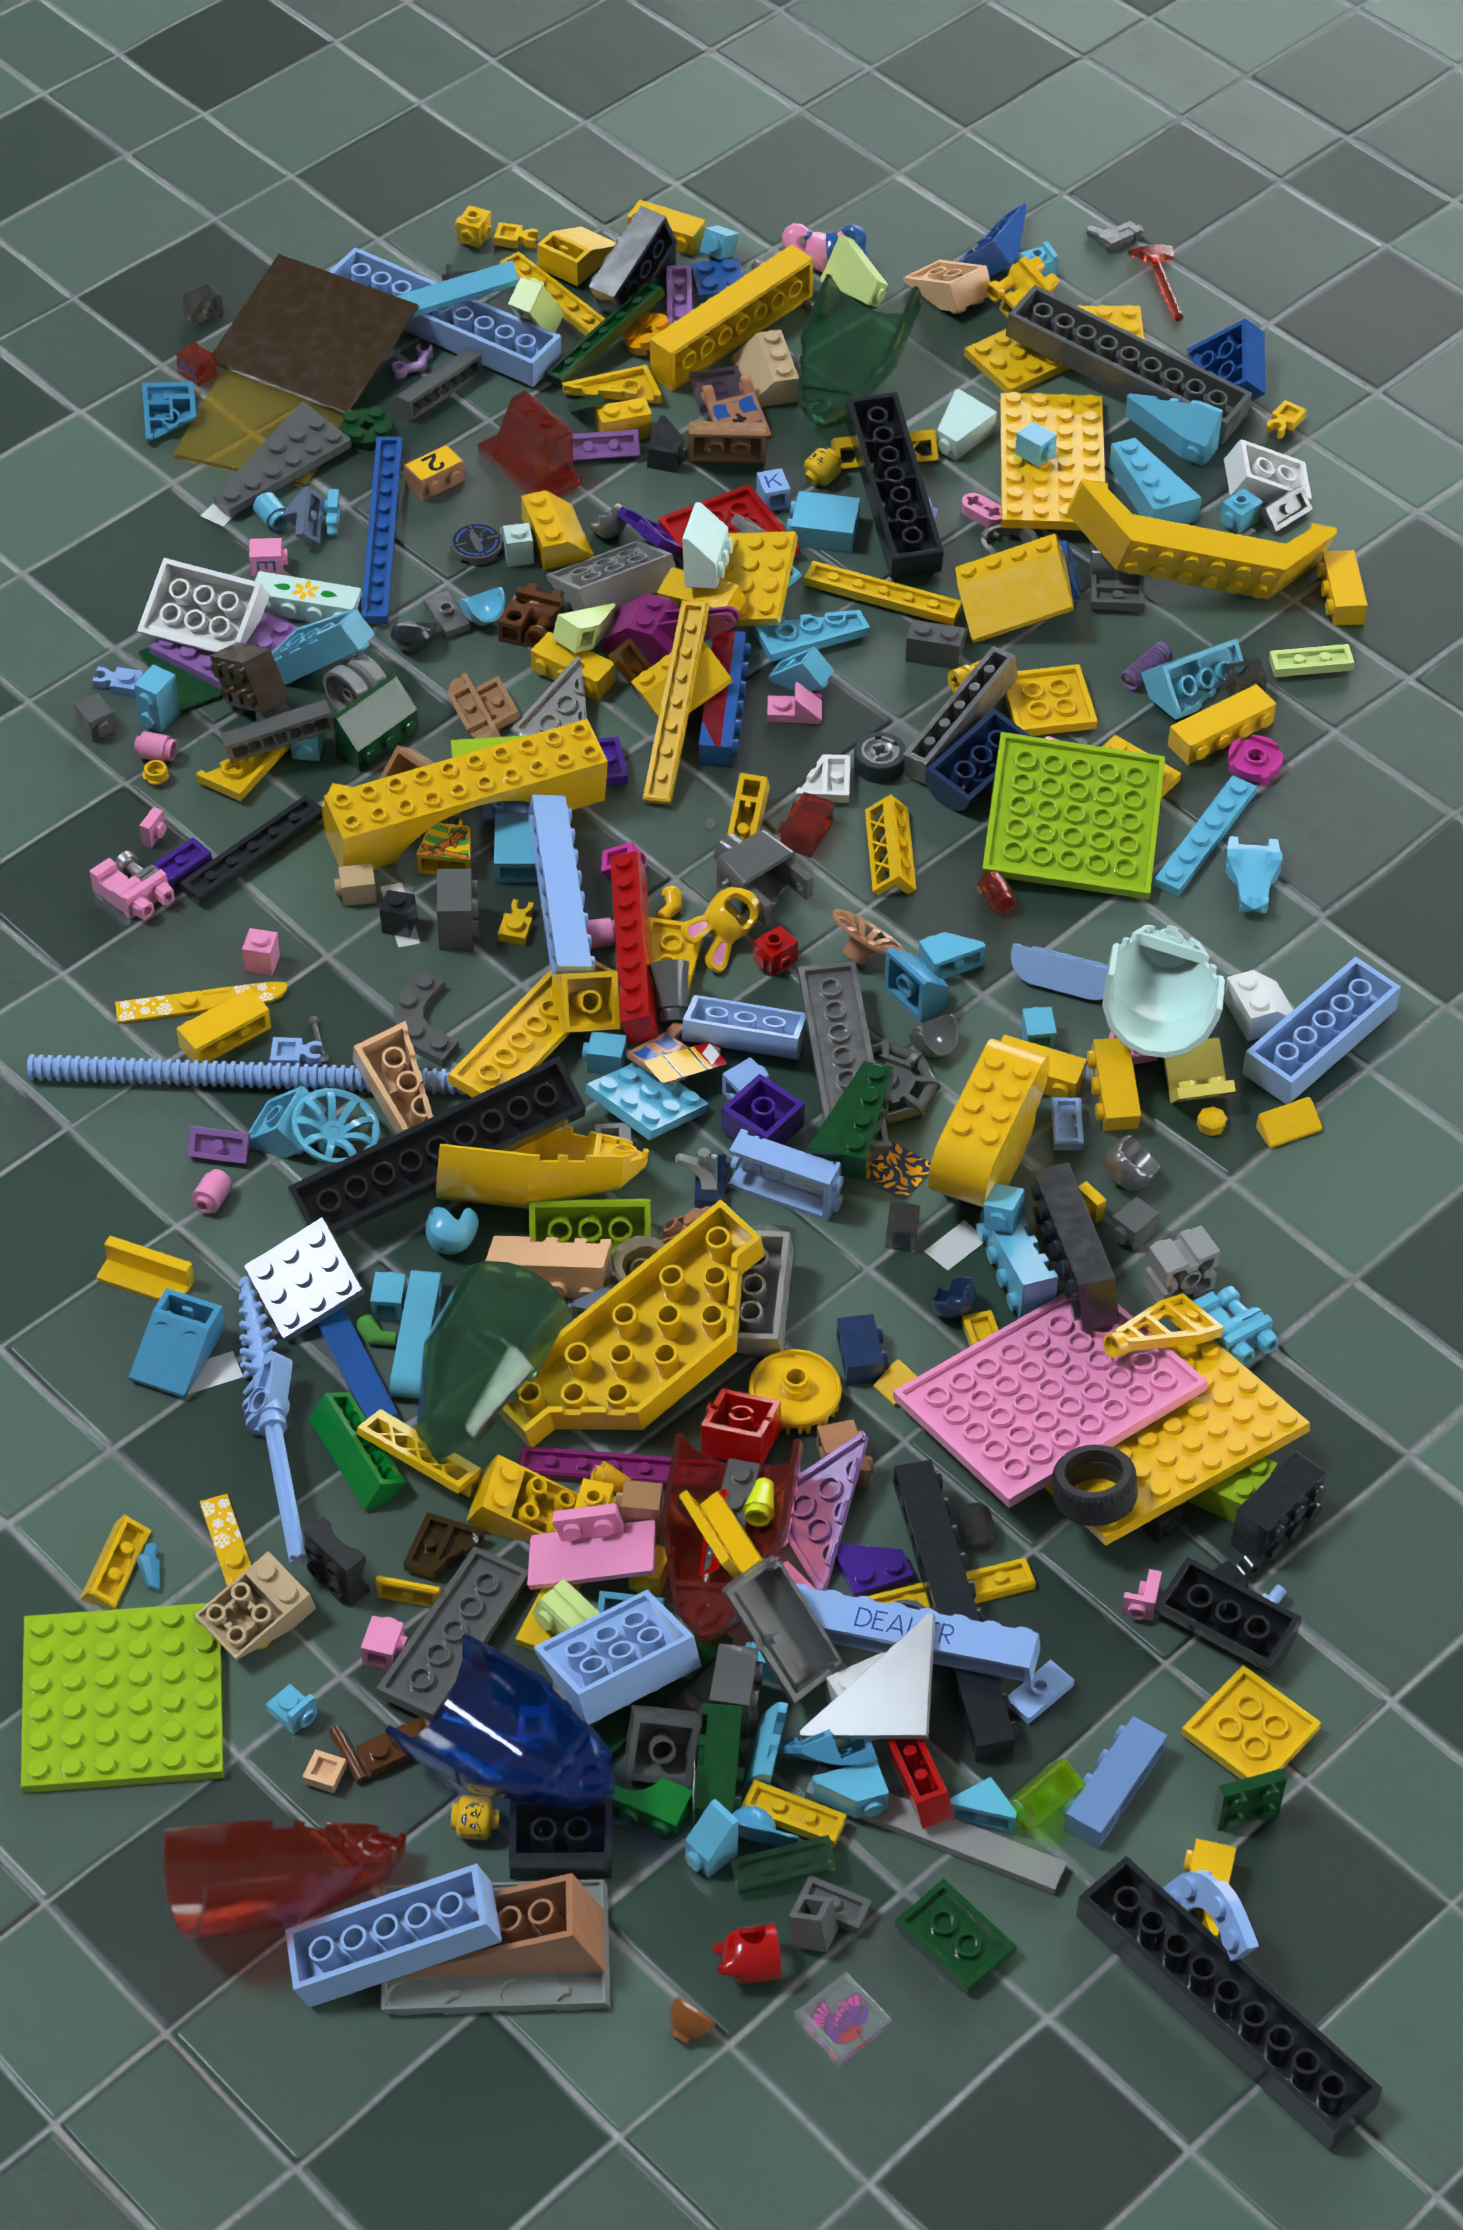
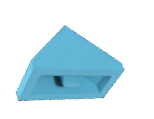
M991 1777L951 1798L950 1803L954 1818L979 1828L1014 1835L1017 1812Z

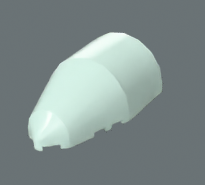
M1144 925L1133 932L1131 938L1125 937L1121 944H1113L1109 956L1102 1005L1109 1028L1125 1046L1142 1055L1162 1058L1189 1053L1208 1039L1219 1021L1223 1009L1225 985L1223 976L1215 974L1217 967L1214 964L1209 965L1210 957L1201 943L1194 938H1189V941H1187L1178 932L1179 929L1177 927L1167 925V928L1162 930H1155L1153 925Z

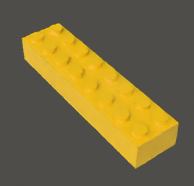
M791 244L712 298H709L697 308L691 310L679 320L673 322L661 332L655 334L650 338V368L654 380L671 392L751 339L756 333H760L800 306L804 300L812 298L813 257Z

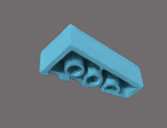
M355 608L296 628L272 654L284 685L339 659H344L354 652L356 654L361 653L369 646L368 641L375 633Z

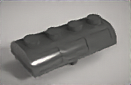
M774 1556L768 1557L744 1571L721 1590L791 1703H796L826 1680V1677L843 1667L841 1664L843 1659L781 1560L777 1561Z

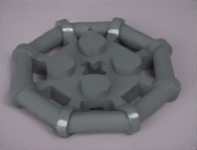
M883 1039L882 1042L871 1044L873 1056L878 1055V1059L874 1060V1062L893 1066L892 1091L884 1115L886 1128L889 1124L914 1117L919 1119L926 1114L925 1109L934 1093L940 1089V1080L933 1074L926 1060V1055L919 1050L914 1051L889 1042V1039ZM918 1068L921 1076H916L915 1073L912 1074L911 1069ZM915 1088L923 1089L918 1099L912 1096ZM901 1104H905L907 1106L906 1108L899 1109Z

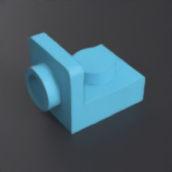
M288 1684L266 1703V1711L293 1735L302 1727L309 1726L318 1714L316 1698L311 1694L305 1697L291 1684Z

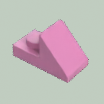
M795 682V696H768L767 723L822 724V700L800 683Z

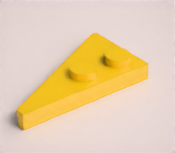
M647 364L562 383L564 395L590 397L601 394L605 399L626 401L645 397L647 403H662V394Z
M291 744L231 763L229 759L219 762V768L205 773L203 770L196 773V780L200 784L241 802L286 753Z

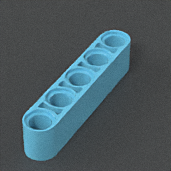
M411 1270L390 1378V1396L422 1399L442 1294V1272Z

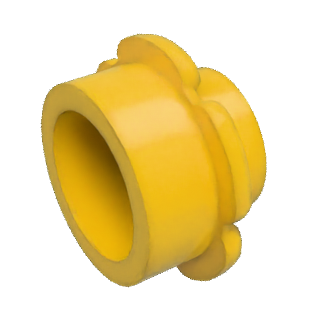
M152 760L145 764L142 777L151 785H160L168 780L169 769L164 762Z

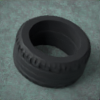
M1098 1444L1081 1446L1064 1454L1054 1466L1052 1487L1055 1505L1065 1518L1074 1523L1085 1526L1108 1525L1128 1515L1136 1503L1138 1487L1135 1466L1124 1452L1116 1448ZM1089 1479H1106L1116 1483L1111 1488L1098 1492H1086L1074 1487L1078 1483Z

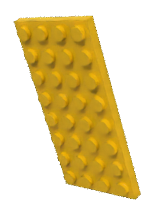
M1001 393V528L1081 530L1068 516L1067 509L1082 478L1105 482L1102 396ZM1032 422L1057 434V452L1055 456L1040 467L1015 454L1017 432Z

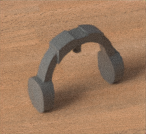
M996 524L981 533L982 557L997 553L990 544H987L994 537L999 539L1001 535L1012 534L1019 537L1023 544L1037 540L1038 537L1031 528L1024 530L1021 528H1001V524Z

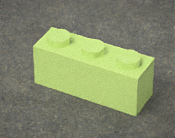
M520 278L508 302L510 308L519 318L555 333L564 316V313L558 306L559 303L544 288V283L535 278L530 280Z

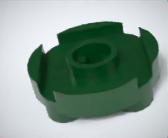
M379 406L355 411L349 410L343 415L341 432L351 439L352 444L357 445V449H376V437H392L391 419L384 413L383 408Z

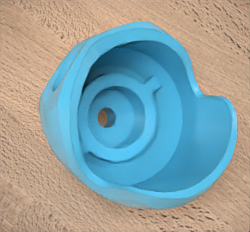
M441 1207L433 1208L426 1221V1237L429 1244L438 1253L445 1255L463 1252L472 1243L479 1224L478 1216L475 1211L466 1208L461 1218L457 1220L446 1209Z

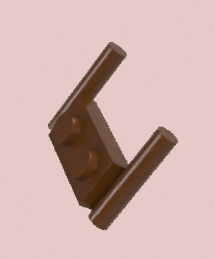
M416 1714V1719L357 1745L356 1751L351 1747L339 1725L331 1727L328 1733L342 1758L346 1759L347 1767L356 1783L361 1785L367 1782L369 1778H373L430 1752L434 1748L444 1747L447 1741L436 1722L429 1721Z

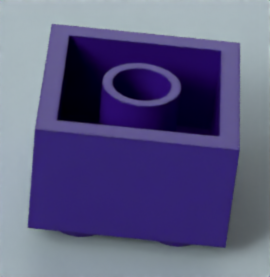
M758 1074L721 1108V1131L733 1139H736L740 1130L744 1129L748 1131L750 1136L754 1137L756 1135L759 1139L764 1138L784 1145L804 1126L805 1103L761 1074Z

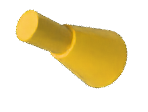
M603 1461L600 1466L595 1465L590 1480L614 1484V1492L617 1493L623 1492L624 1480H631V1478L606 1461Z

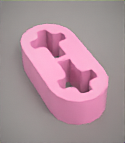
M968 493L963 496L961 505L963 515L986 528L1001 524V505L978 493Z

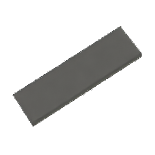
M465 349L389 401V409L411 422L481 375V354L473 349Z
M323 699L223 732L221 736L231 763L332 731L334 730V722L327 700Z

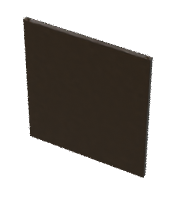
M278 254L208 361L216 366L345 413L346 411L353 410L419 306L411 301Z

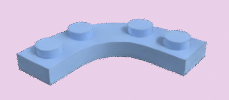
M1196 1870L1183 1873L1163 1887L1188 1912L1192 1913L1196 1909L1202 1908L1213 1918L1219 1929L1222 1944L1227 1950L1231 1961L1242 1959L1259 1947L1240 1899L1226 1881L1219 1882L1212 1876L1211 1871Z

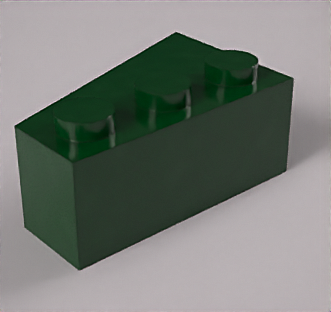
M702 1703L701 1734H699L693 1825H696L710 1802L714 1799L722 1804L731 1814L741 1808L742 1795H736L737 1786H743L745 1766H739L740 1757H746L748 1737H741L742 1706Z

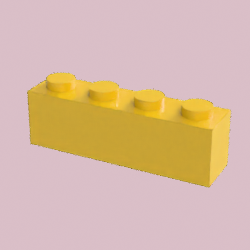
M1255 684L1170 726L1168 747L1187 765L1197 760H1202L1207 755L1226 748L1239 738L1244 739L1250 734L1262 728H1267L1274 723L1277 703Z

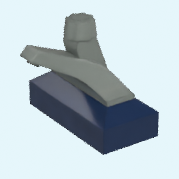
M703 1147L696 1153V1157L681 1153L675 1156V1163L696 1174L694 1208L712 1207L720 1199L725 1203L726 1154H711L708 1148Z

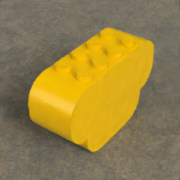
M995 1039L988 1041L936 1145L929 1169V1190L984 1208V1203L996 1183L1009 1186L1032 1135L1036 1111L1042 1099L1048 1078L1049 1057Z

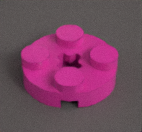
M1251 735L1250 739L1243 741L1242 738H1239L1229 748L1228 771L1231 775L1243 780L1255 782L1257 785H1266L1270 779L1280 773L1283 764V753L1281 754L1278 744L1267 737ZM1255 757H1259V758H1260V760H1258V761H1255V760H1252V759H1254Z

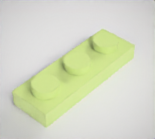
M1349 644L1270 651L1269 654L1274 677L1352 671L1355 664Z

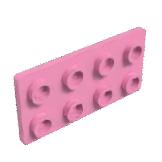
M616 1503L553 1511V1523L557 1532L532 1535L530 1538L527 1581L530 1590L554 1587L562 1579H565L572 1585L651 1575L655 1571V1520L624 1523Z

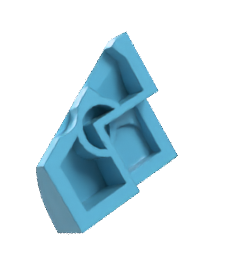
M778 1702L774 1704L760 1718L744 1777V1787L750 1788L753 1780L770 1785L785 1722L787 1703Z

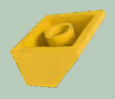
M617 971L551 974L553 1004L563 1033L621 1029Z

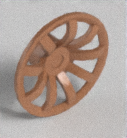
M833 910L831 914L833 920L850 937L842 952L856 963L866 966L874 953L886 956V950L889 948L905 951L901 944L892 936L868 920L846 910ZM865 925L873 929L866 937H864ZM879 934H881L883 937H885V938L879 939V940H877V941H874V939H875Z

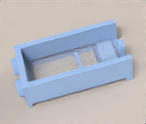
M740 1130L729 1149V1154L734 1155L730 1168L736 1170L729 1182V1188L827 1222L833 1211L838 1212L843 1200L840 1190L844 1181V1177L840 1176V1162H836L834 1165V1162L764 1138L759 1139L756 1135L754 1137L750 1136L747 1130Z

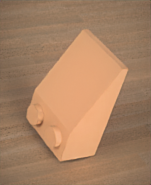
M938 260L903 277L904 282L933 305L940 310L951 311L952 314L962 313L966 310V307L984 302V298L988 297L985 287L990 283L987 266Z

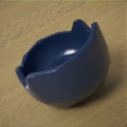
M958 1277L952 1279L949 1290L943 1291L938 1287L935 1298L931 1299L933 1311L944 1318H956L969 1313L976 1304L974 1281L969 1277Z

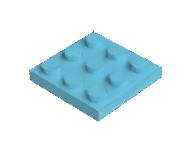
M635 1062L588 1083L585 1090L586 1095L648 1140L705 1114L709 1103L677 1081L671 1085L662 1083L655 1075Z

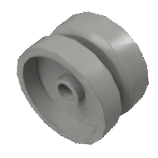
M354 653L344 660L341 665H337L324 675L323 686L330 703L337 712H340L387 677L379 665L369 656L363 653Z

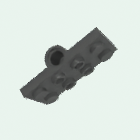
M1090 541L1091 609L1144 611V576L1115 570Z

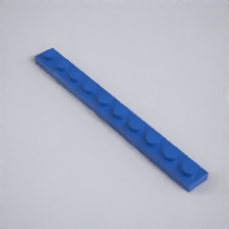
M376 437L361 616L367 624H388L403 448L402 437Z

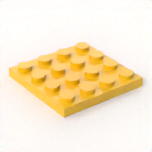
M796 532L728 533L729 538H733V552L729 554V564L725 566L724 578H720V580L738 584L747 600L739 613L740 617L735 626L780 625L798 541Z

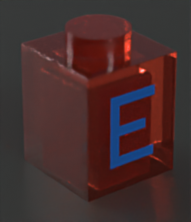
M195 341L176 353L178 373L198 387L217 375L215 355Z

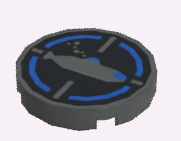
M466 524L459 527L450 539L452 554L461 562L462 559L468 561L470 565H484L498 558V554L503 550L502 534L497 528L489 524Z

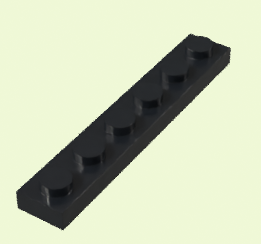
M307 795L303 796L181 881V891L199 905L320 821L323 818L322 807Z

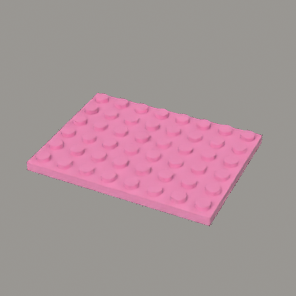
M1063 1293L893 1391V1399L1010 1508L1052 1483L1054 1466L1064 1454L1085 1445L1098 1444L1111 1447L1205 1392L1207 1390V1380L1169 1347L1131 1351L1126 1355L1110 1358L1103 1349L1104 1336L1115 1332L1117 1328L1134 1317L1118 1304L1119 1324L1083 1332L1079 1320H1073L1070 1310L1071 1300L1066 1301ZM1145 1327L1138 1329L1144 1336L1153 1335Z

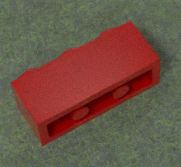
M886 1739L890 1759L922 1829L954 1818L947 1789L924 1740Z

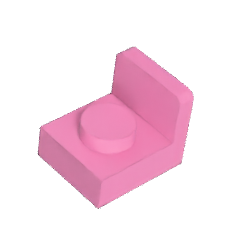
M1149 1569L1147 1581H1140L1138 1594L1124 1593L1122 1615L1129 1616L1135 1620L1145 1619L1153 1621L1155 1605L1157 1604L1160 1592L1162 1571Z

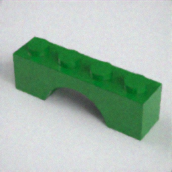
M571 1739L554 1773L555 1781L559 1784L558 1788L563 1793L576 1797L578 1794L585 1798H612V1809L619 1812L622 1818L632 1823L641 1821L648 1824L652 1831L662 1836L671 1834L678 1837L693 1805V1790L665 1778L660 1779L653 1786L643 1790L633 1791L618 1787L609 1780L603 1770L602 1751L574 1739Z

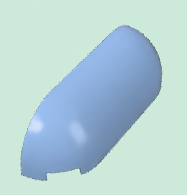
M1018 943L1013 944L1011 950L1012 966L1017 975L1025 982L1090 1000L1103 999L1108 965L1037 946L1030 948Z

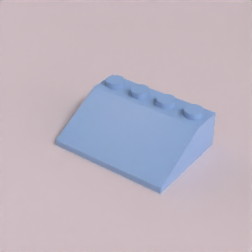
M648 1590L534 1646L535 1653L567 1703L586 1725L601 1720L612 1712L630 1705L645 1695L655 1692L661 1687L701 1667L694 1636Z

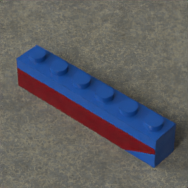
M725 631L713 637L711 651L730 675L733 682L704 702L699 739V764L732 766L733 755L738 756L739 739H735V736H740L741 720L737 719V717H743L744 700H740V697H745L746 681H742V678L748 677V662L744 661L745 659H750L751 643H746V632Z

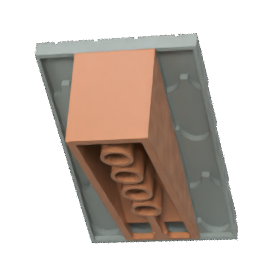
M572 1873L539 1881L492 1882L502 1942L381 1983V2010L386 2015L405 2016L434 2013L453 2015L495 2011L514 2013L542 2010L561 2012L610 2008L608 1884L603 1879L578 1880ZM416 1884L383 1885V1896Z

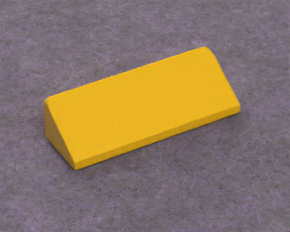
M125 1514L116 1521L80 1596L82 1601L110 1609L116 1608L151 1529Z

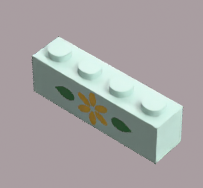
M262 571L258 572L255 579L256 582L262 583L270 594L265 611L275 616L317 622L355 608L361 613V588Z

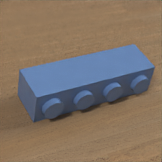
M1132 1716L1126 1726L1120 1725L1113 1737V1746L1110 1750L1105 1748L1096 1762L1097 1769L1093 1775L1090 1773L1086 1774L1079 1787L1081 1792L1077 1798L1071 1797L1066 1803L1062 1815L1065 1816L1063 1830L1099 1849L1164 1754L1168 1735Z

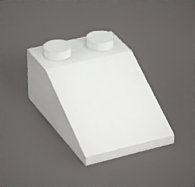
M1242 439L1224 458L1230 496L1245 488L1265 504L1273 502L1295 487L1303 486L1309 501L1312 500L1306 464L1301 460Z

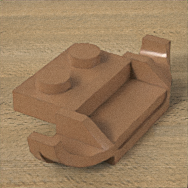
M465 672L460 677L452 680L449 685V693L447 695L469 736L473 739L501 737L499 729L521 718L499 676L475 688Z

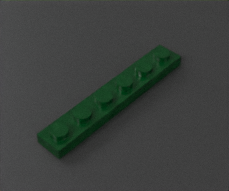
M645 282L544 373L547 380L558 385L572 381L581 370L590 365L591 361L606 351L611 343L620 338L630 326L638 322L650 308L657 305L658 301L665 296L663 288Z

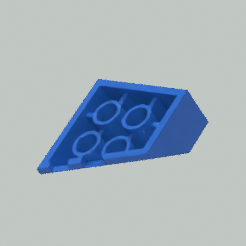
M1246 318L1187 348L1188 354L1193 358V364L1251 392V401L1266 394L1265 333Z

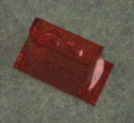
M526 390L513 396L498 434L479 443V452L526 494L546 490L559 497L581 485V477L573 470L572 430Z

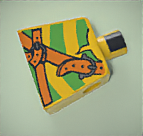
M451 816L446 819L445 824L438 823L427 830L417 851L418 873L437 875V869L471 868V832L468 826L462 825L463 822L459 817Z

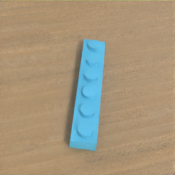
M1232 775L1154 879V886L1179 897L1254 797L1257 786Z

